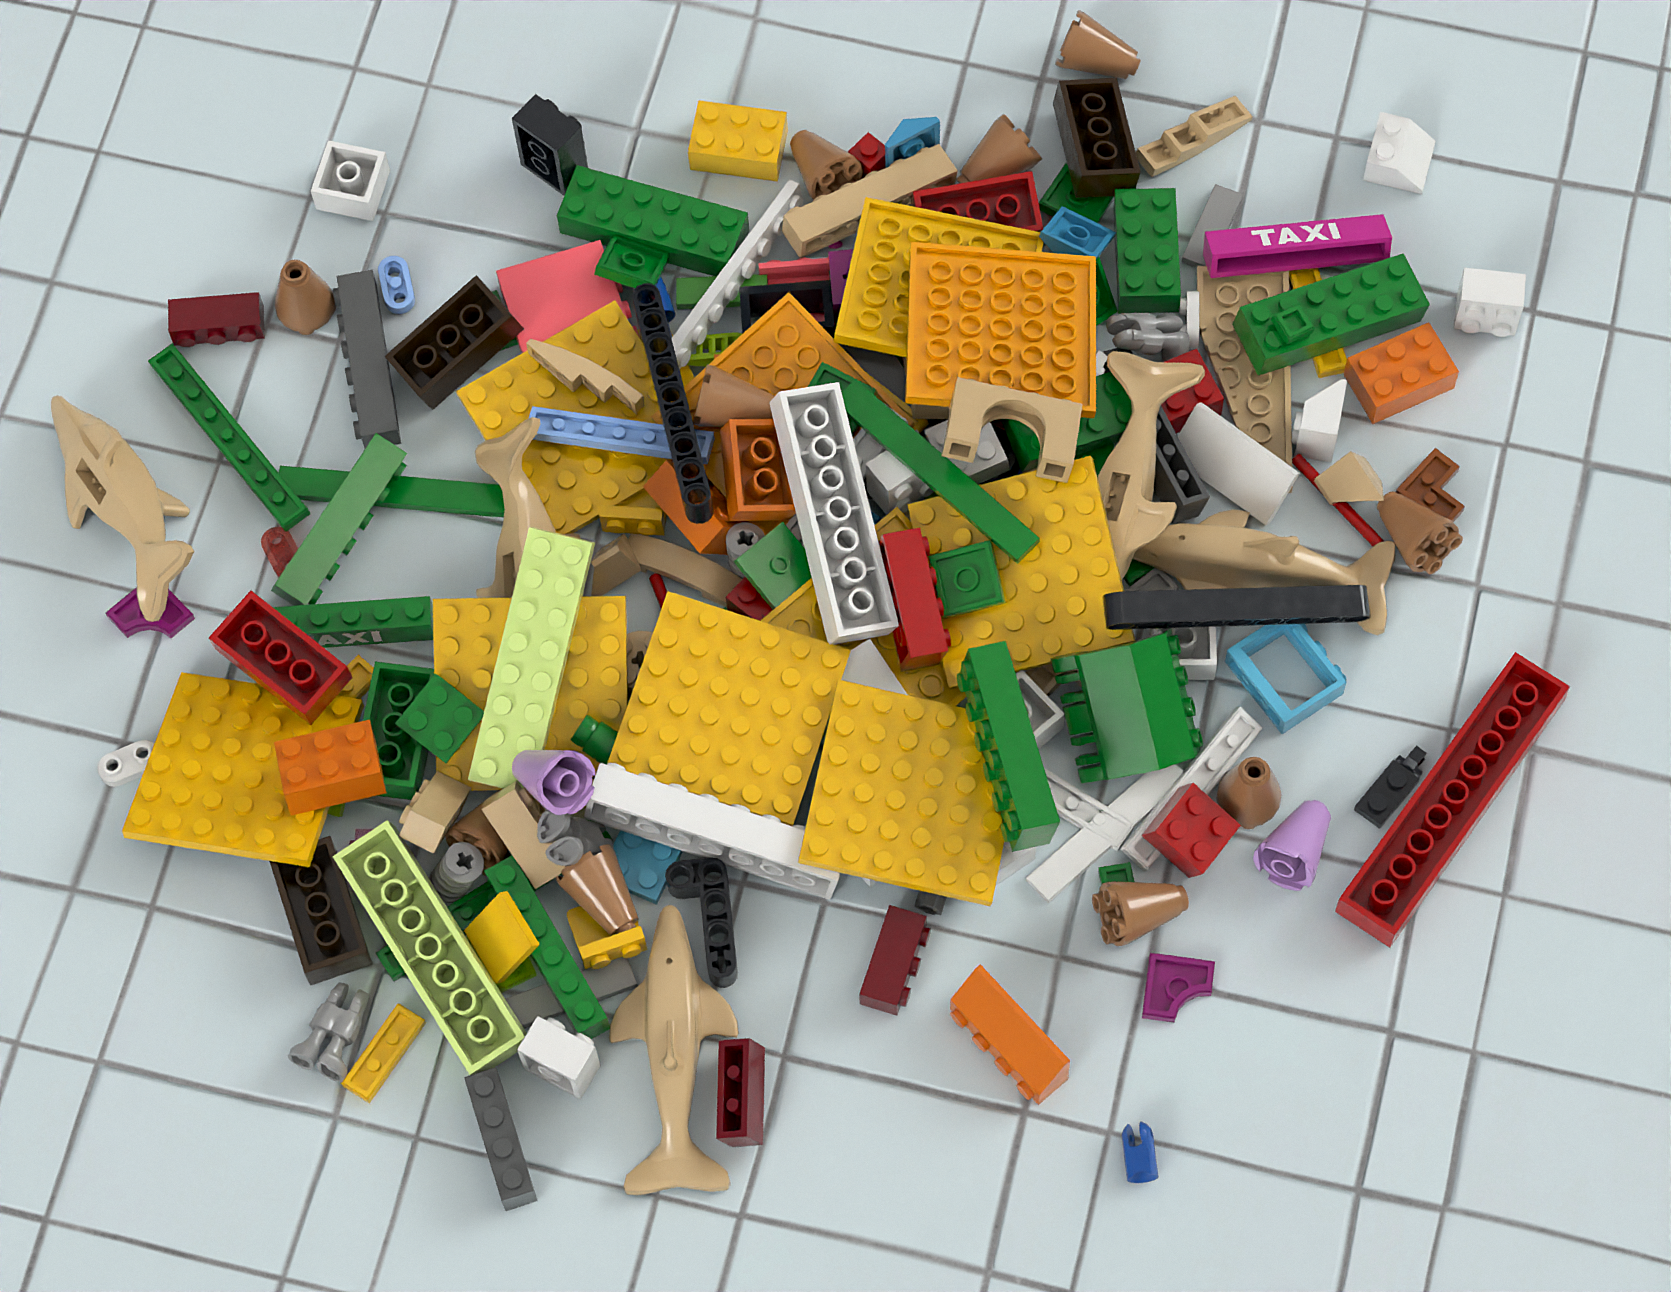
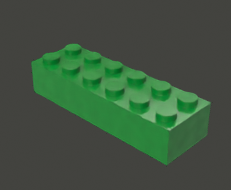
M579 165L576 166L557 213L561 234L590 242L601 240L604 246H607L612 235L615 234L668 252L670 254L668 264L711 276L719 275L749 233L748 212Z
M1403 253L1241 306L1232 325L1257 375L1260 376L1421 322L1430 303ZM1300 304L1315 329L1312 334L1286 345L1272 323L1271 318L1280 311Z
M1002 641L969 648L964 661L961 662V670L957 674V683L960 692H965L967 697L966 714L969 722H974L977 733L974 734L975 745L978 752L983 751L986 761L983 763L985 778L987 782H992L994 788L992 801L995 811L1001 812L1004 822L1001 823L1003 839L1005 842L1010 843L1012 852L1050 844L1060 819L1007 643Z

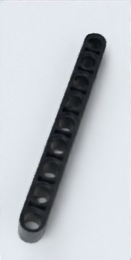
M644 283L638 285L632 293L635 314L685 515L690 522L703 524L708 522L714 514L711 492L660 291L655 285Z
M1366 585L1121 591L1102 596L1106 629L1109 630L1351 623L1371 618Z

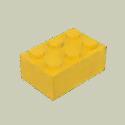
M698 100L688 148L690 170L778 182L788 133L787 112Z

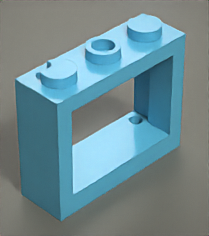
M1305 624L1264 625L1227 649L1225 663L1281 734H1284L1343 695L1346 686V676L1341 672V668L1338 665L1333 666L1326 657L1325 648L1319 641H1313L1307 633L1308 629ZM1282 635L1287 637L1326 686L1324 690L1292 711L1249 658Z

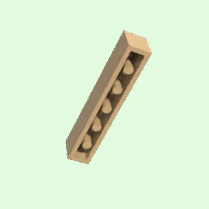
M940 144L930 148H922L909 158L896 160L883 170L872 171L857 182L846 183L833 193L820 195L807 205L790 209L783 217L782 232L799 258H803L857 233L865 197L912 206L913 191L954 185L958 170Z

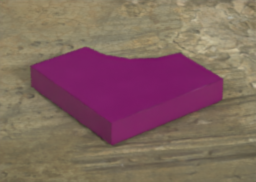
M137 587L105 613L109 620L127 638L137 632L146 630L162 632L168 637L173 638L195 619L193 613L169 589L166 607L159 621L151 622L145 619L140 610Z
M1150 953L1142 1018L1174 1023L1178 1011L1186 1002L1196 997L1211 996L1215 961Z

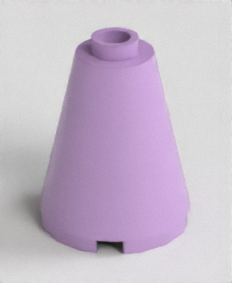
M524 750L515 757L512 763L514 777L547 811L555 815L577 813L587 805L593 795L595 787L592 786V775L595 776V769L590 759L577 751Z
M1304 801L1258 845L1254 851V863L1260 872L1264 868L1270 874L1268 879L1271 882L1294 891H1300L1303 886L1309 888L1312 885L1331 820L1327 807L1320 801Z

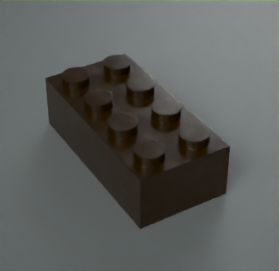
M1117 78L1059 80L1053 100V107L1075 198L1114 196L1115 189H1136L1141 171Z
M476 275L384 357L413 391L433 410L523 331L524 328Z
M331 836L318 840L310 867L269 861L303 971L310 986L373 965L345 876L332 857L337 854V850Z

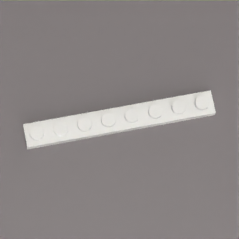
M788 180L671 338L679 370L687 365L691 353L697 345L704 342L708 330L714 322L716 323L720 320L723 310L730 300L733 301L737 297L739 287L746 278L749 279L753 275L756 265L761 258L768 255L772 243L778 235L783 234L784 215L794 207H802L803 198L800 183Z

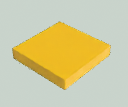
M508 891L499 892L464 930L495 984L503 983L540 945Z

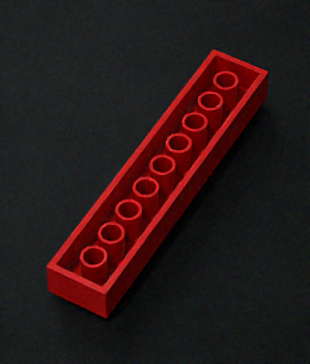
M1515 652L1338 900L1335 912L1390 948L1561 707L1570 686Z

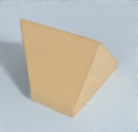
M1352 451L1322 472L1314 480L1330 505L1338 502L1384 501L1382 481L1367 459Z
M625 534L599 549L592 559L591 563L594 566L591 596H603L641 571V567Z

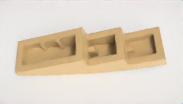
M1233 96L1190 114L1187 122L1165 130L1161 139L1137 148V159L1151 177L1156 176L1225 139L1250 122L1253 116L1239 99Z
M530 339L526 343L528 354L572 392H575L583 384L604 403L614 395L635 414L644 407V396L617 375L593 361L561 347Z

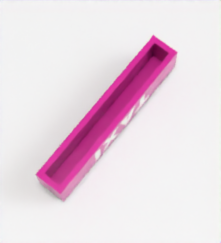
M1384 214L1205 231L1203 257L1210 278L1372 263L1390 258L1392 235Z

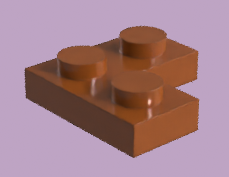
M1436 448L1396 489L1397 494H1402L1450 519L1452 522L1461 515L1465 508L1462 503L1443 490L1444 486L1459 471L1460 466Z

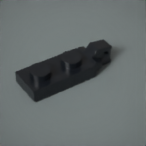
M1416 745L1406 759L1401 755L1395 760L1393 759L1355 805L1354 810L1380 829L1418 784L1423 773L1418 767L1425 760L1424 757L1427 753Z

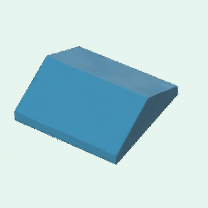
M937 117L903 119L885 143L886 168L896 160H904L915 155L922 148H930L940 144V120Z
M1062 206L1041 231L1039 237L1053 253L1095 256L1097 260L1115 237L1116 232Z

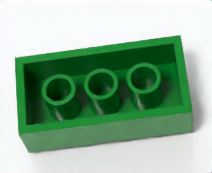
M1176 188L1115 189L1113 212L1114 232H1116L1115 257L1118 314L1179 312L1181 283Z
M1111 372L1096 376L1095 417L1080 418L1075 455L1117 443L1126 428L1132 413L1131 400L1123 386ZM1001 419L1021 472L1037 468L1040 443L1034 431L1017 420Z
M375 661L363 721L370 719L387 792L377 796L412 800L422 785L429 750L395 723L433 677V668Z

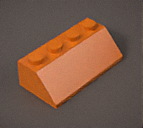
M981 964L976 967L950 999V1010L952 1011L950 1016L959 1027L964 1028L966 1026L974 1035L972 1040L983 1052L988 1050L995 1057L994 1063L1005 1076L1010 1074L1018 1082L1016 1087L1027 1100L1032 1098L1039 1105L1068 1080L1070 1060Z

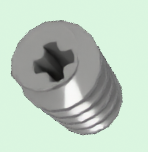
M741 522L735 524L726 535L729 567L732 573L741 579L745 575L736 566L734 561L765 536L763 531L753 523Z
M466 842L454 843L448 848L429 876V880L443 902L453 903L465 896L470 890V887L473 886L484 868L481 852L475 846Z

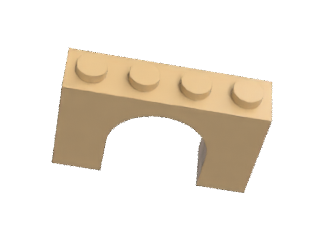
M957 377L950 405L942 456L973 463L979 444L981 428L996 419H1013L1027 425L1038 437L1040 453L1036 477L1067 483L1074 464L1083 404L1067 399L1048 397L1034 392L1011 389L1006 386L978 382L974 379Z

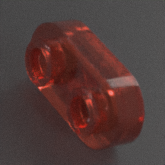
M272 527L263 534L261 545L276 576L279 578L285 569V565L291 561L297 552L298 547L289 531L285 532L282 527ZM281 538L279 543H271L273 539Z

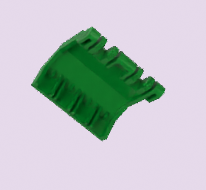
M1171 628L1159 629L1153 636L1132 643L1093 651H1079L1051 658L1054 673L1078 669L1055 676L1057 684H1066L1080 680L1083 689L1076 692H1067L1060 696L1062 704L1073 703L1062 707L1069 735L1081 734L1070 738L1071 745L1081 746L1095 742L1098 751L1082 754L1075 758L1077 766L1087 765L1077 769L1081 783L1111 780L1161 770L1195 758L1200 752V747H1203L1201 731L1199 728H1195L1192 717L1196 715L1193 698L1187 696L1185 685H1188L1187 671L1185 666H1180L1178 654L1181 653L1180 641L1177 635H1173Z

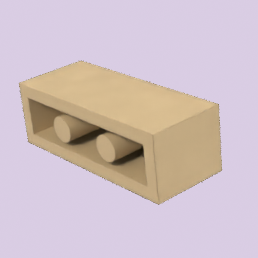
M439 771L435 773L431 781L425 779L419 791L415 793L410 804L406 806L400 817L399 823L403 824V828L399 837L431 853H435L448 830L460 815L472 787Z
M515 781L486 799L481 810L533 887L537 889L560 875L566 866L557 865L547 858L545 852L552 843H540L537 837L538 822L542 814L540 815L533 805L536 803L534 797L525 787L522 788L518 781Z

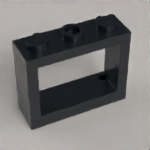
M831 280L739 287L742 334L751 327L752 317H762L789 292L809 313L824 312L825 321L818 323L834 338L835 325Z

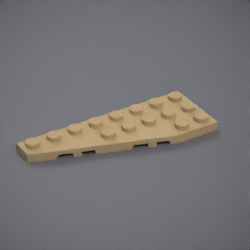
M1197 266L1199 333L1234 425L1292 467L1291 367L1287 366L1258 376L1232 325L1241 306L1289 291V271L1210 278L1207 266Z

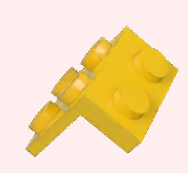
M646 490L619 506L600 505L599 518L603 532L665 535L667 514Z
M581 906L572 908L567 912V919L585 969L591 967L592 969H600L609 965L611 960L622 956L623 958H632L648 950L645 936L638 921L635 923V928L610 936Z

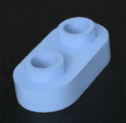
M399 256L386 257L378 266L385 305L392 313H407L415 304V295L407 262ZM392 273H399L397 277H390ZM400 298L405 299V300H404L403 302H401V303H396V300H397V299H400Z

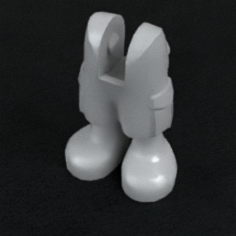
M1121 313L1111 316L1106 320L1107 331L1109 334L1115 335L1112 342L1117 348L1133 350L1147 355H1154L1162 349V359L1164 362L1189 352V335L1187 332L1180 331L1183 322L1175 314L1162 313L1155 317L1149 315V313Z
M547 810L539 819L537 837L540 843H552L547 848L545 854L550 861L557 865H574L578 863L583 854L589 851L595 856L602 852L599 846L610 844L614 849L612 839L603 837L602 833L606 830L603 824L587 821L584 818H570L568 813L555 815Z
M341 982L331 990L325 1003L321 1004L309 1024L313 1032L304 1042L292 1047L288 1055L291 1062L307 1070H312L317 1062V1068L321 1074L338 1082L343 1081L347 1075V1067L342 1061L343 1047L355 1042L361 1029V1019L369 1000V994L359 989L348 1010L341 1009L349 989L348 984ZM332 1037L328 1046L318 1059L319 1050L324 1039Z

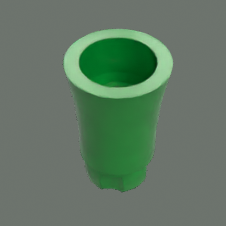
M586 715L570 740L583 748L582 751L597 762L607 765L618 731L601 721L599 723L591 716Z

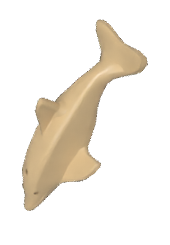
M1112 351L1108 354L1107 367L1123 386L1130 398L1132 413L1123 434L1108 456L1097 478L1122 581L1129 569L1135 551L1152 542L1164 532L1173 520L1177 508L1175 502H1151L1156 465V420L1160 405L1173 394L1198 384L1205 376V370L1203 366L1197 364L1153 362L1130 353Z
M56 395L51 400V412L65 461V497L70 523L73 528L80 529L86 510L90 508L103 522L119 531L129 540L136 553L137 598L140 610L147 621H159L166 607L169 583L189 564L194 553L192 546L183 541H165L166 529L163 516L186 517L189 515L190 509L179 499L156 487V483L145 464L121 437L118 430L100 418L73 406L62 396Z
M531 417L524 420L502 437L489 439L479 444L475 450L478 466L500 485L503 491L505 508L503 526L496 550L495 579L490 587L476 589L477 598L512 597L529 527L556 533L540 496L522 469V455L537 434L541 424L538 418ZM576 533L563 534L581 539L580 535Z
M1233 509L1209 516L1199 524L1180 523L1168 525L1164 532L1155 540L1136 550L1132 558L1174 576L1185 590L1366 585L1371 618L1357 623L1366 632L1375 635L1385 632L1387 609L1384 587L1395 561V543L1392 541L1376 544L1359 560L1344 566L1300 545L1299 539L1296 536L1279 537L1268 532L1245 528L1250 513Z
M673 905L665 906L659 914L647 972L643 982L621 1002L610 1024L609 1040L611 1043L629 1039H641L646 1042L652 1081L662 1123L661 1141L644 1161L626 1175L623 1189L627 1195H644L676 1187L715 1192L728 1190L731 1185L728 1172L717 1162L706 1156L692 1142L688 1125L700 1043L705 1037L712 1035L737 1038L739 1034L738 1023L731 1006L723 996L699 976L683 919L678 909Z

